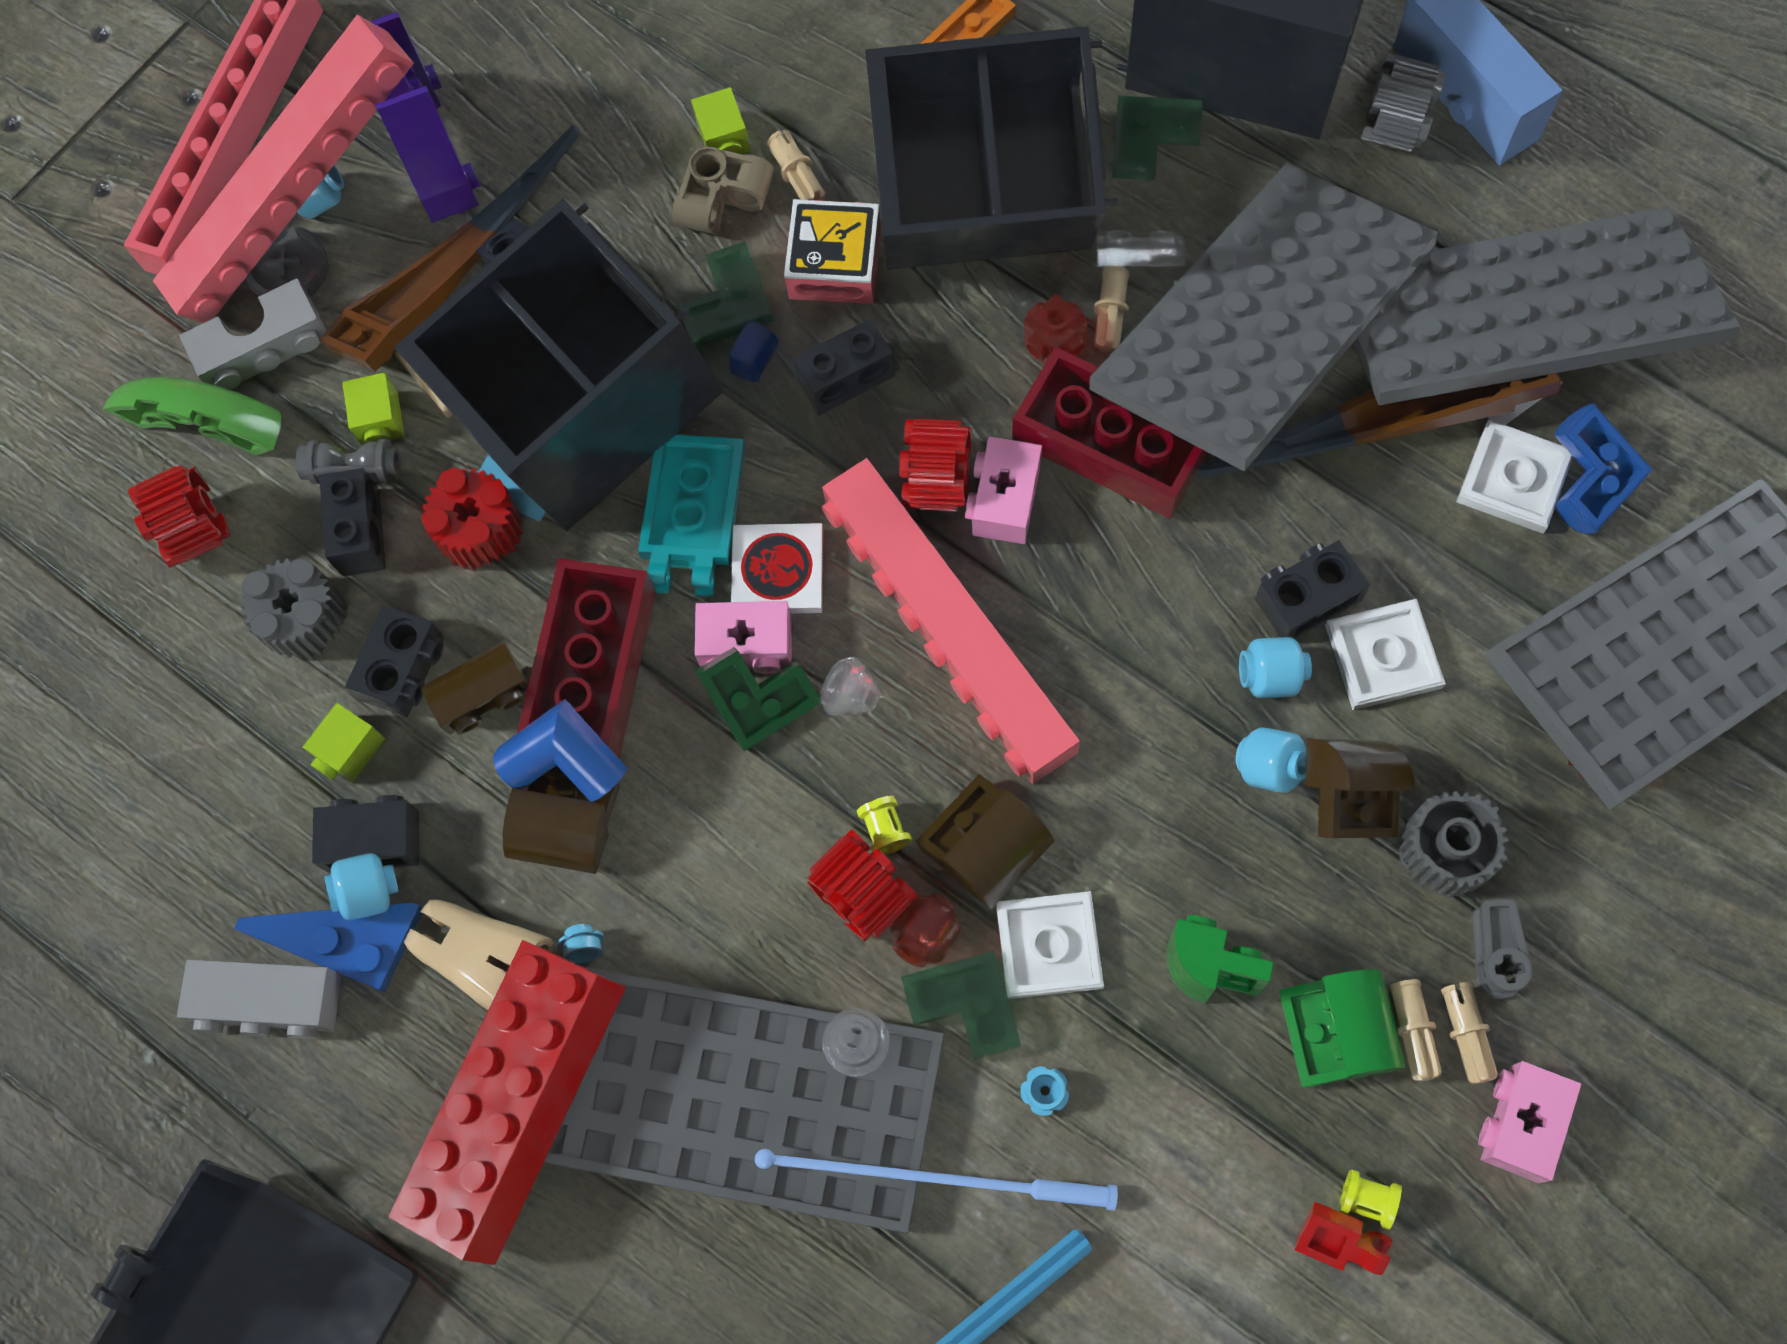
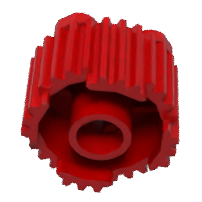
M906 419L905 445H910V450H901L899 465L900 478H908L909 481L904 482L902 487V505L904 508L957 511L958 506L967 505L970 491V478H968L969 454H971L972 450L971 427H962L961 421Z
M176 465L128 489L132 502L141 513L134 517L140 534L146 541L157 540L159 552L169 568L183 564L221 546L222 540L231 536L230 528L227 525L228 521L223 512L217 514L215 506L207 494L211 489L196 467L188 470L184 466Z
M451 468L442 472L439 480L436 481L437 487L429 489L432 493L431 496L425 497L428 504L422 506L425 513L422 514L421 521L427 534L443 555L448 557L453 565L457 566L459 564L462 569H466L468 566L471 571H474L476 567H482L485 562L489 566L492 564L493 559L500 561L501 554L506 556L510 551L515 552L516 548L514 545L521 542L518 536L523 535V531L519 526V523L522 521L518 515L520 511L501 480L499 478L496 479L492 473L487 475L485 470H481L478 473L476 468H472L470 472L466 468L462 470Z
M851 829L810 868L811 875L808 877L807 885L825 905L828 904L845 921L844 924L865 942L871 935L874 938H878L912 904L911 902L918 895L900 877L894 880L891 875L896 870L894 864L877 848L869 854L870 847Z

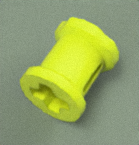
M894 796L878 798L864 804L857 810L860 820L865 821L873 845L870 847L871 853L877 848L884 855H888L903 849L912 842L910 833L903 831L895 810L898 804Z
M1351 1169L1343 1186L1339 1212L1346 1215L1353 1212L1380 1221L1382 1228L1390 1230L1398 1211L1402 1186L1392 1183L1389 1187L1361 1178L1358 1171Z

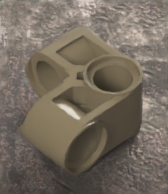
M715 147L699 148L691 155L681 187L676 193L672 208L673 225L715 235L721 226L725 204L748 212L761 211L775 169L773 165L755 155H742ZM718 172L714 176L704 177L706 173Z

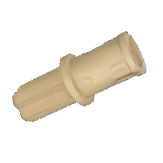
M779 130L772 134L767 140V147L780 165V175L783 180L792 184L801 200L823 201L825 192L811 170L812 162L808 156L803 155L799 150L791 133L788 130H783V133H781Z
M1107 266L1103 269L1100 300L1094 305V312L1098 315L1094 346L1103 353L1113 352L1120 345L1123 318L1128 315L1129 307L1125 303L1130 272L1121 266Z
M1418 979L1399 981L1389 985V990L1392 993L1400 1028H1397L1398 1036L1403 1038L1412 1078L1415 1081L1435 1079L1441 1076L1442 1073L1432 1030L1436 1029V1025L1434 1022H1429L1421 990V981Z
M1459 983L1463 1004L1459 1002L1455 985L1446 986L1441 989V993L1444 996L1454 1030L1450 1033V1038L1457 1040L1468 1081L1471 1084H1482L1496 1079L1498 1072L1486 1035L1490 1031V1027L1488 1024H1483L1473 991V983Z

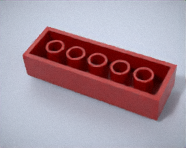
M522 940L388 1217L463 1261L496 1265L626 987L551 951Z

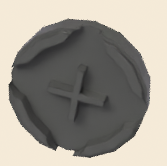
M290 225L291 228L283 229L244 279L257 298L296 278L310 297L318 291L326 279L329 264L325 249L312 232Z

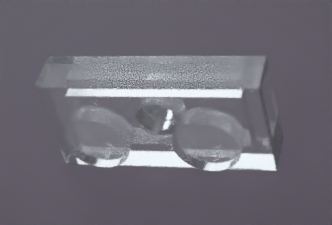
M1124 230L1107 232L1106 236H1097V266L1185 267L1186 247L1183 236H1176V233L1165 230L1153 231L1150 233V236H1133L1131 232Z

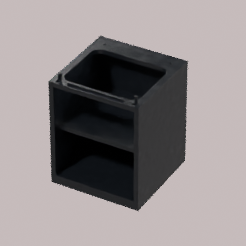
M1134 0L1127 66L1118 64L1117 70L1127 72L1125 89L1319 140L1364 0Z
M1089 26L865 49L887 270L1089 250L1092 248L1105 218L1106 206L1118 205V199H1105L1103 181H1106L1102 133L1095 63H1092L1091 49L1103 47V41H1090ZM1081 71L1093 187V206H1091L1080 96Z
M561 199L394 348L503 472L567 532L654 455L656 450L665 445L720 396L724 390L680 323V320L689 312L683 308L674 316L662 304L663 299L590 222L586 223L580 217L589 207L584 203L574 211L564 199Z

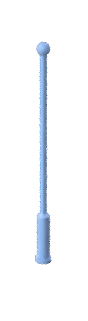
M765 1148L760 1149L755 1155V1163L761 1169H768L772 1165L1029 1193L1036 1200L1106 1207V1210L1115 1211L1117 1205V1185L1108 1184L1106 1187L1036 1179L1033 1183L781 1156L774 1155L771 1150Z

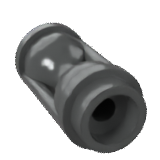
M389 439L367 442L359 449H341L332 443L310 440L307 445H299L296 452L298 476L301 480H309L312 484H320L319 475L364 468L373 481L391 483L394 474H399L401 468L400 452L398 448H393Z

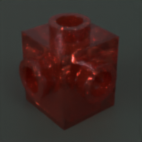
M1054 294L1046 303H1037L1029 310L1024 319V347L1034 359L1042 362L1044 365L1055 347L1078 357L1087 344V320L1085 314L1075 303H1066L1057 294Z

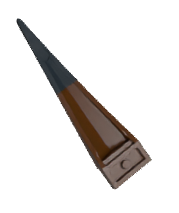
M576 125L571 126L514 183L463 227L410 267L346 307L319 338V341L329 351L374 372L381 365L388 362L393 355L394 347L442 305L477 262L480 256L476 250L507 225L578 138L581 132Z
M1557 373L1384 405H1378L1372 390L1329 412L1275 435L1248 468L1514 412L1516 405L1558 394L1561 379ZM1219 458L1200 466L1197 470V478L1210 477L1240 469Z

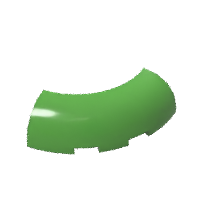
M158 376L130 380L113 391L103 410L142 429L153 427L176 429L178 423L185 425L194 424L200 426L198 431L203 436L232 445L254 456L274 449L281 428V414L279 410L226 388L179 377Z

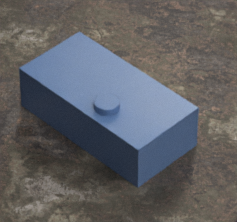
M1480 0L1407 1L1393 48L1400 56L1439 65L1438 71L1447 73L1439 99L1448 108L1453 120L1458 124H1462L1499 166L1540 140L1563 90Z

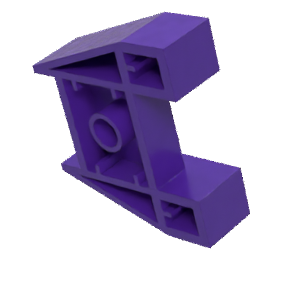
M398 11L370 21L388 31L414 63L385 101L375 105L431 222L433 223L479 206L473 189L480 187L472 164L471 162L462 164L437 111L441 104L435 90L442 88L433 64L424 65L418 49Z

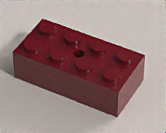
M1055 347L1013 417L1012 440L1042 445L1043 457L1171 519L1208 452L1089 390L1090 377L1099 367Z
M558 558L517 733L565 699L620 759L656 594V588L647 571Z

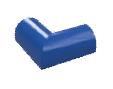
M1593 403L1580 408L1570 415L1554 433L1559 442L1585 469L1581 477L1556 503L1555 508L1560 518L1568 526L1585 534L1596 533L1653 470Z
M565 699L500 745L493 756L494 766L498 775L512 788L524 789L557 765L591 802L596 801L609 792L621 780L628 769Z

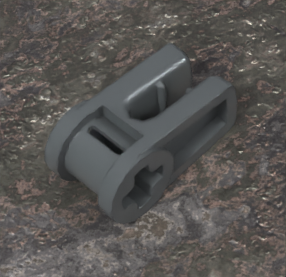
M1487 900L1480 905V908L1473 911L1472 914L1476 981L1485 995L1492 999L1503 1000L1510 998L1529 983L1532 977V965L1515 900ZM1501 965L1503 972L1511 973L1513 978L1507 982L1505 975L1496 974L1495 969Z

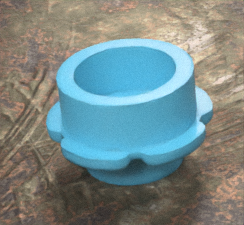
M577 924L567 928L564 932L565 936H562L557 942V948L561 949L564 958L582 965L593 962L601 957L602 948L600 942L604 940V935L599 930H593V927L589 924Z
M1044 1066L1033 1068L1027 1074V1081L1021 1085L1022 1100L1025 1104L1031 1106V1110L1035 1114L1040 1116L1051 1115L1054 1110L1059 1111L1063 1109L1068 1102L1067 1079L1057 1069L1049 1070ZM1043 1086H1047L1050 1089V1093L1046 1096L1040 1092Z

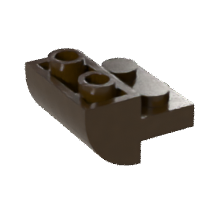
M503 640L427 683L421 689L440 728L449 735L454 732L462 735L483 723L481 717L496 708L499 711H505L519 704L525 698L523 693L527 691L529 678Z
M1307 738L1305 787L1320 788L1318 837H1398L1400 791H1415L1413 771L1406 756L1396 746L1385 741Z
M555 766L524 789L512 788L503 826V851L505 858L596 874L609 837L607 825L620 789L619 782L601 798L591 802L558 766Z
M978 774L915 842L925 854L951 873L960 886L991 910L1055 840L1043 822L1008 789L1003 792L982 775Z

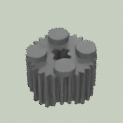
M1387 53L1382 68L1390 69L1389 74L1382 73L1381 79L1378 80L1366 115L1367 119L1374 120L1372 127L1365 125L1360 139L1411 152L1413 147L1420 149L1422 142H1425L1433 121V116L1426 114L1428 106L1433 107L1435 100L1439 99L1447 73L1438 71L1439 65Z
M285 558L284 563L276 560L274 566L268 563L266 564V570L259 569L249 573L242 583L244 593L241 596L245 601L240 602V606L244 609L241 611V615L245 618L244 624L249 627L248 630L256 638L280 656L284 654L287 658H291L294 655L300 661H304L305 656L311 660L316 653L319 656L323 655L322 650L328 647L327 641H334L333 634L340 632L337 626L343 624V619L347 618L348 615L344 611L347 608L343 602L344 598L336 590L337 588L316 566L303 558H295L294 561Z
M1454 791L1450 796L1447 792H1444L1440 797L1435 795L1432 798H1428L1417 809L1403 828L1405 832L1400 837L1403 843L1399 848L1400 862L1405 866V869L1412 870L1411 878L1420 879L1418 885L1423 886L1426 884L1428 885L1429 892L1437 889L1438 895H1443L1447 898L1460 897L1467 891L1471 893L1478 887L1480 888L1503 867L1502 863L1508 858L1505 855L1508 852V848L1504 847L1508 842V838L1503 836L1507 829L1506 827H1500V823L1503 820L1498 817L1497 812L1499 808L1497 806L1490 807L1491 800L1482 801L1481 794L1479 793L1474 797L1469 796V793L1466 792L1462 796H1459L1458 791ZM1451 836L1460 842L1457 845V850L1448 844L1447 840Z

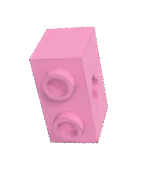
M989 437L986 452H977L973 477L980 479L977 493L969 492L965 519L972 520L973 536L1026 544L1041 466L1042 445ZM1001 486L1007 487L1005 494L998 493Z
M788 602L696 603L695 657L699 666L702 667L733 647L739 651L747 667L753 668V671L756 673H777L780 671V668L790 665L792 663V615ZM742 635H750V637L746 638L745 645L740 646L737 644L742 641Z
M1524 1061L1510 1066L1508 1071L1503 1069L1498 1076L1493 1092V1097L1499 1099L1494 1118L1489 1116L1486 1118L1479 1135L1478 1145L1484 1147L1480 1160L1536 1183L1552 1181L1581 1083ZM1528 1110L1527 1119L1534 1123V1128L1523 1131L1524 1121L1517 1118V1113Z

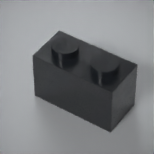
M382 795L375 798V803L358 804V801L353 799H335L329 802L328 807L313 808L312 863L327 873L331 872L334 862L367 853L376 854L380 858L383 867L393 865V867L419 865V810L407 800H404V797Z

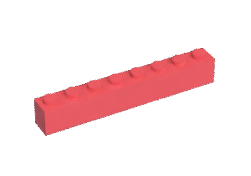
M318 0L253 1L124 243V247L144 271L156 275L161 271L246 160L323 12Z
M356 15L154 278L153 282L177 315L205 323L219 313L239 285L377 111L375 104L385 101L414 64L388 31Z
M867 458L824 485L822 489L825 504L821 507L825 516L834 528L837 529L842 526L850 536L846 541L857 560L862 563L867 559L875 570L872 578L885 597L892 594L901 606L898 609V613L911 632L918 629L926 639L927 643L923 646L932 662L938 668L945 665L954 677L950 680V684L964 704L971 701L981 715L977 717V721L985 734L991 740L998 737L1007 749V752L1004 753V758L1018 777L1025 774L1033 785L1077 755L1080 744L1079 739Z

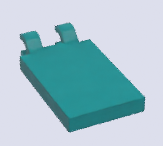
M675 435L654 452L638 553L641 560H650L647 572L656 588V593L669 594L671 568L693 569L691 585L696 586L695 596L713 597L715 590L716 565L729 566L733 525H735L746 450L744 439Z

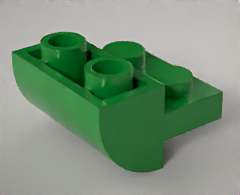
M1188 915L1187 921L1177 920L1169 936L1167 965L1174 982L1187 996L1198 1002L1206 1003L1216 987L1258 996L1270 982L1273 962L1261 959L1262 952L1248 947L1233 946L1232 952L1224 950L1227 930L1216 928L1217 922L1215 920L1197 915Z
M1365 969L1324 976L1322 977L1323 980L1279 990L1302 1088H1311L1352 1078L1360 1079L1407 1068L1381 970Z

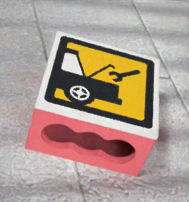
M793 199L784 272L789 299L874 304L882 230L879 204Z

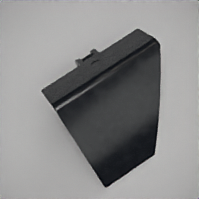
M204 1159L197 1166L147 1251L123 1244L116 1250L114 1256L117 1258L114 1266L104 1282L97 1283L90 1293L95 1300L111 1309L90 1344H382L416 1284L419 1275L416 1271L368 1241L270 1184L249 1174Z

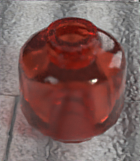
M931 894L930 896L918 895L911 902L912 904L893 922L890 927L891 940L894 942L893 950L905 962L921 968L927 964H939L946 957L961 932V924L954 913V905L947 898L939 894Z

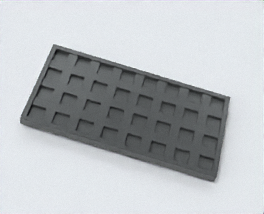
M1286 163L1092 374L1089 390L1245 471L1436 245L1438 232Z
M1665 207L1431 250L1353 344L1378 405H1384L1737 339L1741 326L1672 208Z
M1762 478L1495 645L1485 655L1610 811L1787 691V506Z
M587 968L625 986L626 989L544 1163L909 1234L918 1181L772 1165L768 1169H761L755 1163V1155L760 1149L765 1148L771 1150L774 1155L920 1171L944 1033Z

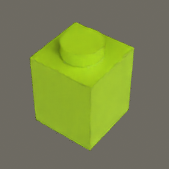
M731 87L691 99L696 122L705 147H715L738 154L751 152L746 128Z
M385 372L342 382L348 426L361 445L367 442H378L379 439H389L391 442L392 440L405 437L398 391Z
M336 703L303 745V748L315 757L310 765L326 777L334 781L337 775L340 774L353 783L386 738L370 724L339 703Z

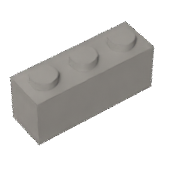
M186 960L177 1018L194 1023L193 1031L222 1034L224 1026H240V1034L269 1036L270 1028L287 1029L286 1036L316 1039L317 1031L334 1032L342 975L327 967Z

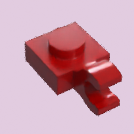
M1314 1201L1296 1238L1294 1250L1342 1271L1349 1260L1373 1274L1383 1275L1390 1262V1256L1386 1254L1393 1240L1387 1235L1376 1231L1362 1234L1363 1221Z

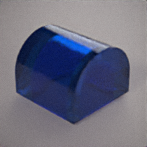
M752 320L747 321L729 353L731 373L751 382L759 381L779 345L776 335Z

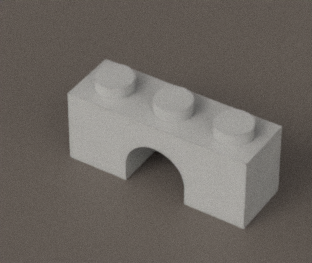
M297 278L258 297L264 309V319L261 326L249 335H233L219 316L179 335L196 374L202 382L232 390L239 386L241 382L261 372L271 371L277 368L280 363L300 353L310 352L321 344L319 338L326 332V328L312 299Z

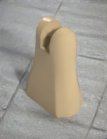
M432 899L427 901L420 912L431 918L436 924L450 928L442 944L435 942L434 938L426 934H420L412 929L409 930L404 940V944L416 958L451 981L486 1010L489 1009L522 940L551 952L553 940L547 936L486 917L457 904Z

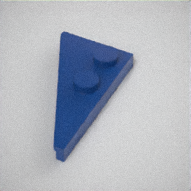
M415 903L393 904L384 913L353 921L345 920L340 912L332 913V910L242 917L238 919L234 929L385 993L406 949L404 940L410 929L415 930L422 916L420 911L423 907Z

